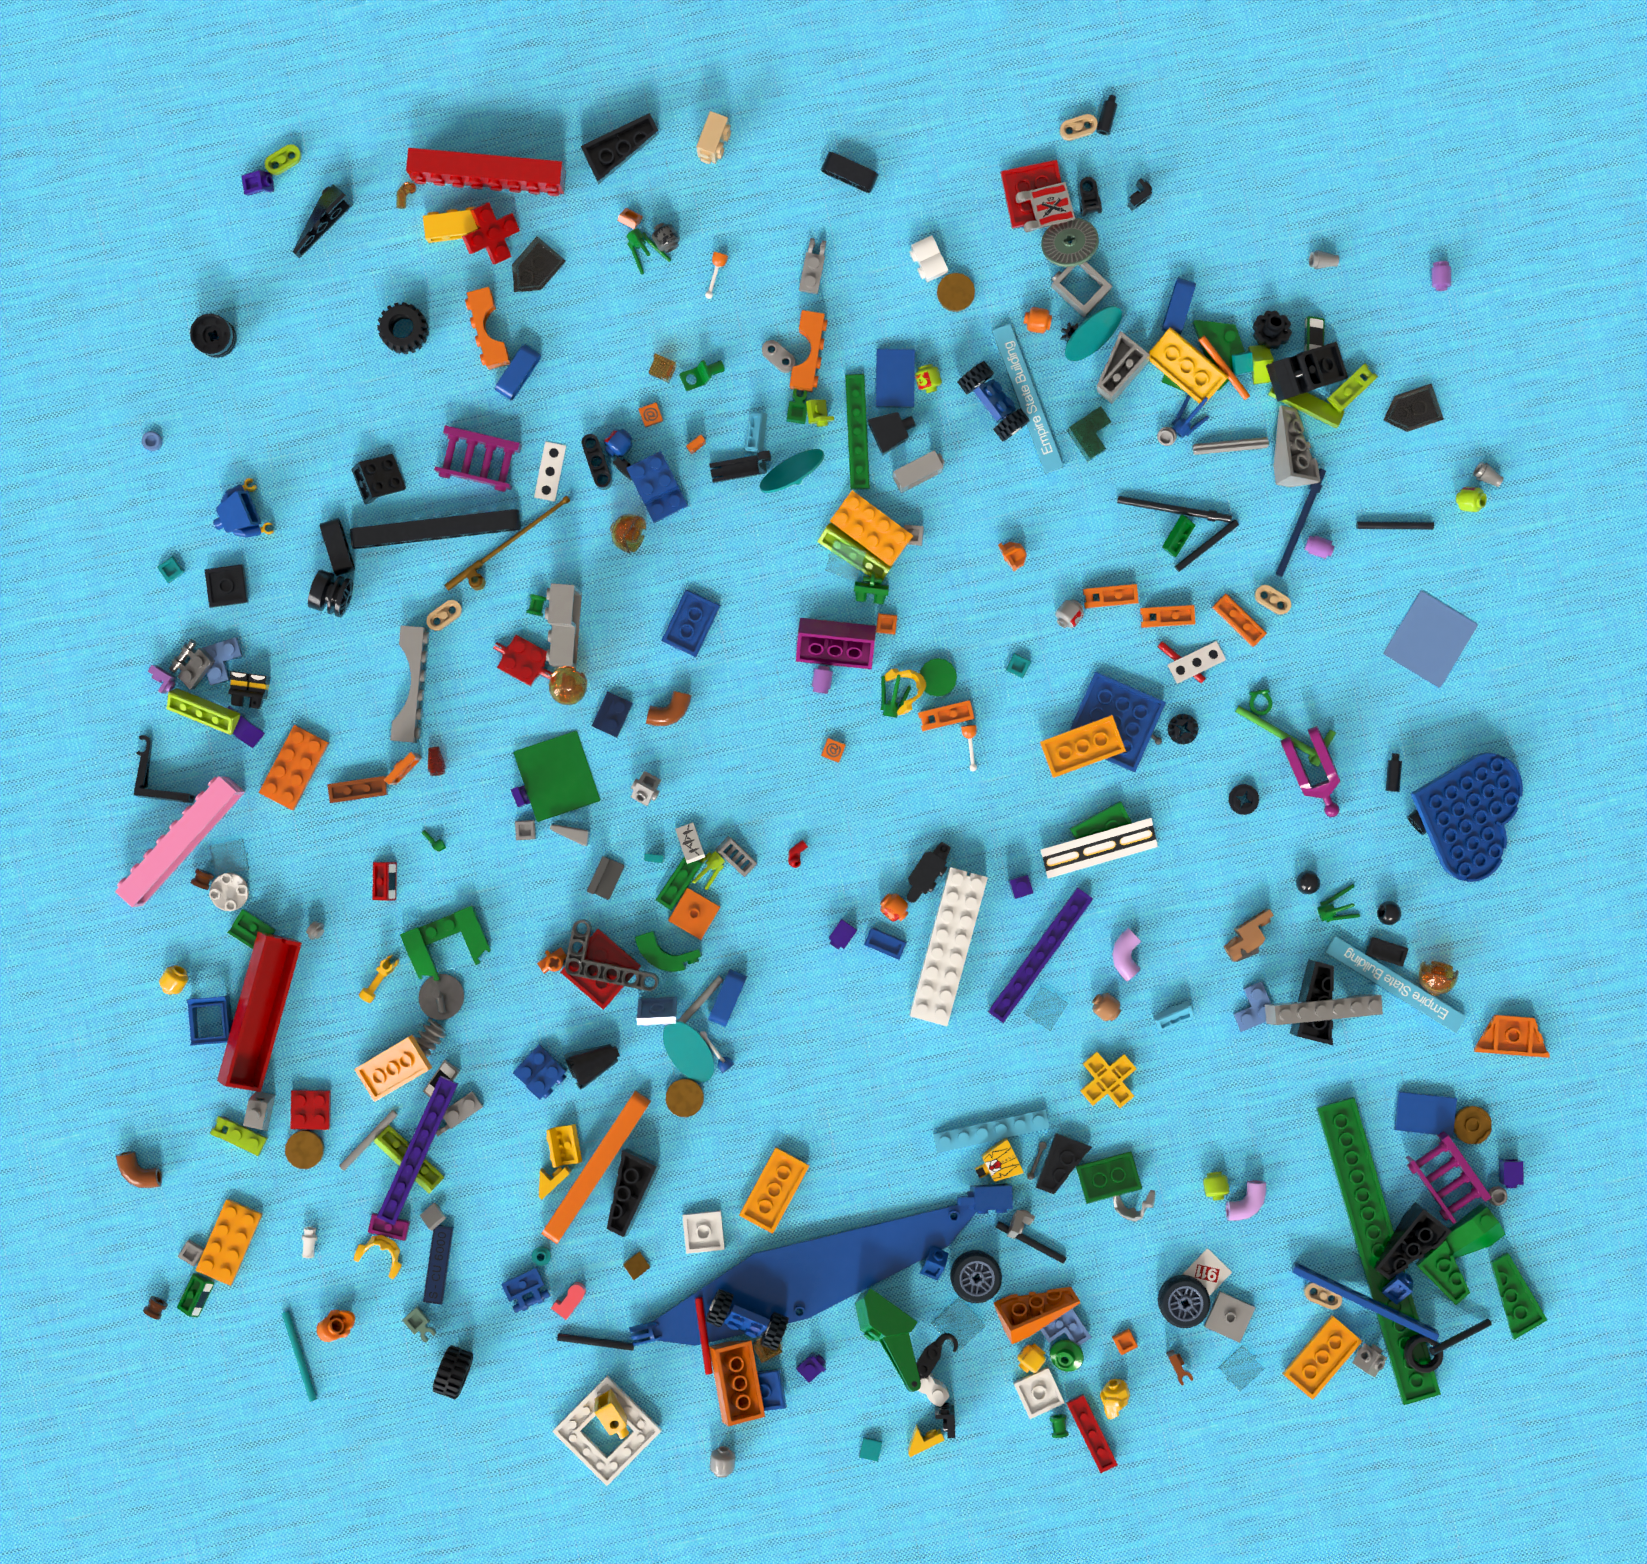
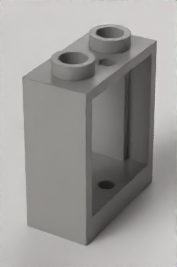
M1087 262L1079 266L1101 288L1085 305L1060 284L1076 266L1066 267L1062 273L1059 271L1052 278L1053 283L1051 286L1083 318L1091 312L1112 288V285Z
M934 450L893 471L892 477L900 493H903L942 473L945 462L941 454H937Z

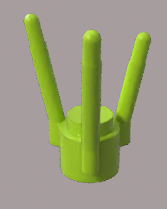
M716 851L712 854L709 852L704 858L700 859V861L705 862L708 866L692 881L695 884L710 869L715 870L706 884L705 890H708L718 873L724 868L722 864L726 862Z

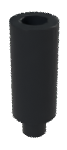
M1109 95L1108 101H1104L1096 130L1099 134L1110 135L1117 109V103H1115L1116 96Z
M1392 753L1391 760H1388L1385 791L1400 792L1402 761H1399L1400 754Z

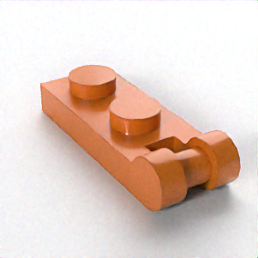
M1137 584L1083 589V595L1086 598L1084 603L1085 609L1139 603ZM1093 594H1098L1099 601H1093Z
M1194 605L1140 608V614L1143 618L1141 628L1195 625ZM1150 614H1155L1156 621H1150Z
M970 700L918 713V717L922 721V732L975 719ZM934 715L935 722L930 723L928 716Z

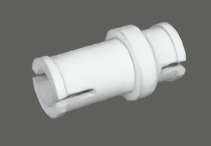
M304 1227L302 1257L314 1258L315 1241H317L316 1228Z

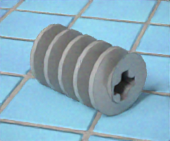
M430 1018L428 1021L431 1025H423L426 1031H418L421 1037L414 1036L425 1056H430V1050H435V1044H440V1038H445L446 1036L444 1033L445 1029Z

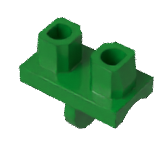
M872 572L871 577L863 576V582L855 581L856 601L866 602L867 593L874 594L873 603L884 604L885 598L888 596L889 585H882V578H875L876 572Z

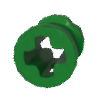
M530 594L531 601L526 613L543 617L542 609L544 601L547 600L546 597Z
M1057 1414L1050 1416L1049 1419L1053 1427L1052 1437H1067L1069 1432L1066 1431V1415Z

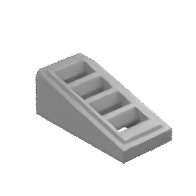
M555 824L550 825L552 831L583 846H588L589 830Z
M729 836L715 849L744 877L758 864ZM730 844H732L733 846L726 853H724L723 851ZM737 849L738 852L730 859L729 856ZM742 854L744 855L737 864L734 863ZM747 860H749L750 862L743 869H741L740 867Z

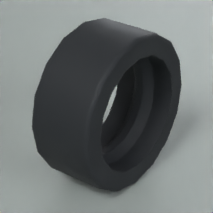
M1416 1334L1406 1342L1404 1357L1407 1363L1416 1371L1430 1373L1441 1365L1443 1351L1434 1355V1358L1427 1364L1417 1363L1413 1358L1412 1352L1418 1343L1427 1342L1435 1346L1439 1342L1422 1334Z

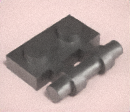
M192 639L183 645L181 653L174 657L172 665L169 667L174 673L178 668L181 670L177 677L190 690L196 688L215 662L203 648H198L196 651L194 647L197 643ZM187 656L191 658L188 663L184 661Z

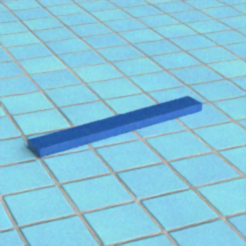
M1294 1262L1292 1273L1437 1341L1439 1337L1437 1329Z

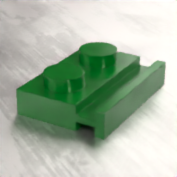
M242 909L227 933L253 949L258 931L274 934L276 929L247 910Z

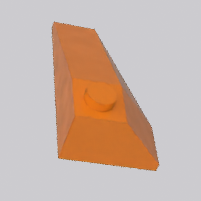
M1072 1287L1050 1289L1047 1292L1037 1294L1029 1292V1295L1022 1296L1013 1294L994 1302L1003 1330L1011 1344L1030 1337L1080 1304V1300Z

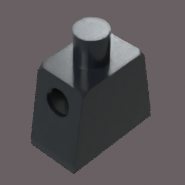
M898 412L868 420V425L882 456L907 441L909 436L906 430L916 427L912 416L901 420Z

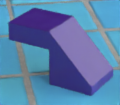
M230 706L227 707L228 709L238 712ZM240 713V718L233 735L254 748L265 733Z

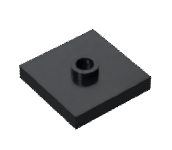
M243 564L204 569L210 608L249 603Z

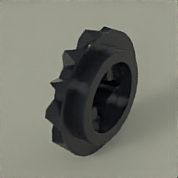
M1179 714L1170 720L1168 734L1175 743L1188 744L1197 737L1198 724L1191 715ZM1186 722H1188L1186 729L1189 732H1184L1181 736H1179L1181 730L1176 725L1183 726L1184 724H1186Z
M1241 784L1231 790L1228 803L1237 814L1247 815L1258 807L1259 795L1252 786ZM1246 793V799L1251 803H1243L1241 805V801L1236 796H1243Z

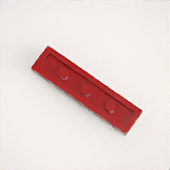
M1084 1394L1067 1401L1066 1404L1100 1473L1117 1466L1118 1464Z

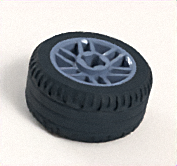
M972 1250L961 1254L955 1260L951 1268L950 1279L955 1292L960 1298L970 1303H983L992 1299L999 1291L1002 1283V1273L998 1263L991 1255L980 1250ZM976 1274H979L980 1277H977V1278L974 1280V1279H973V1276H975Z
M1177 1275L1167 1280L1160 1288L1158 1306L1160 1312L1170 1324L1179 1328H1191L1201 1323L1208 1315L1210 1296L1204 1285L1196 1278L1189 1275Z

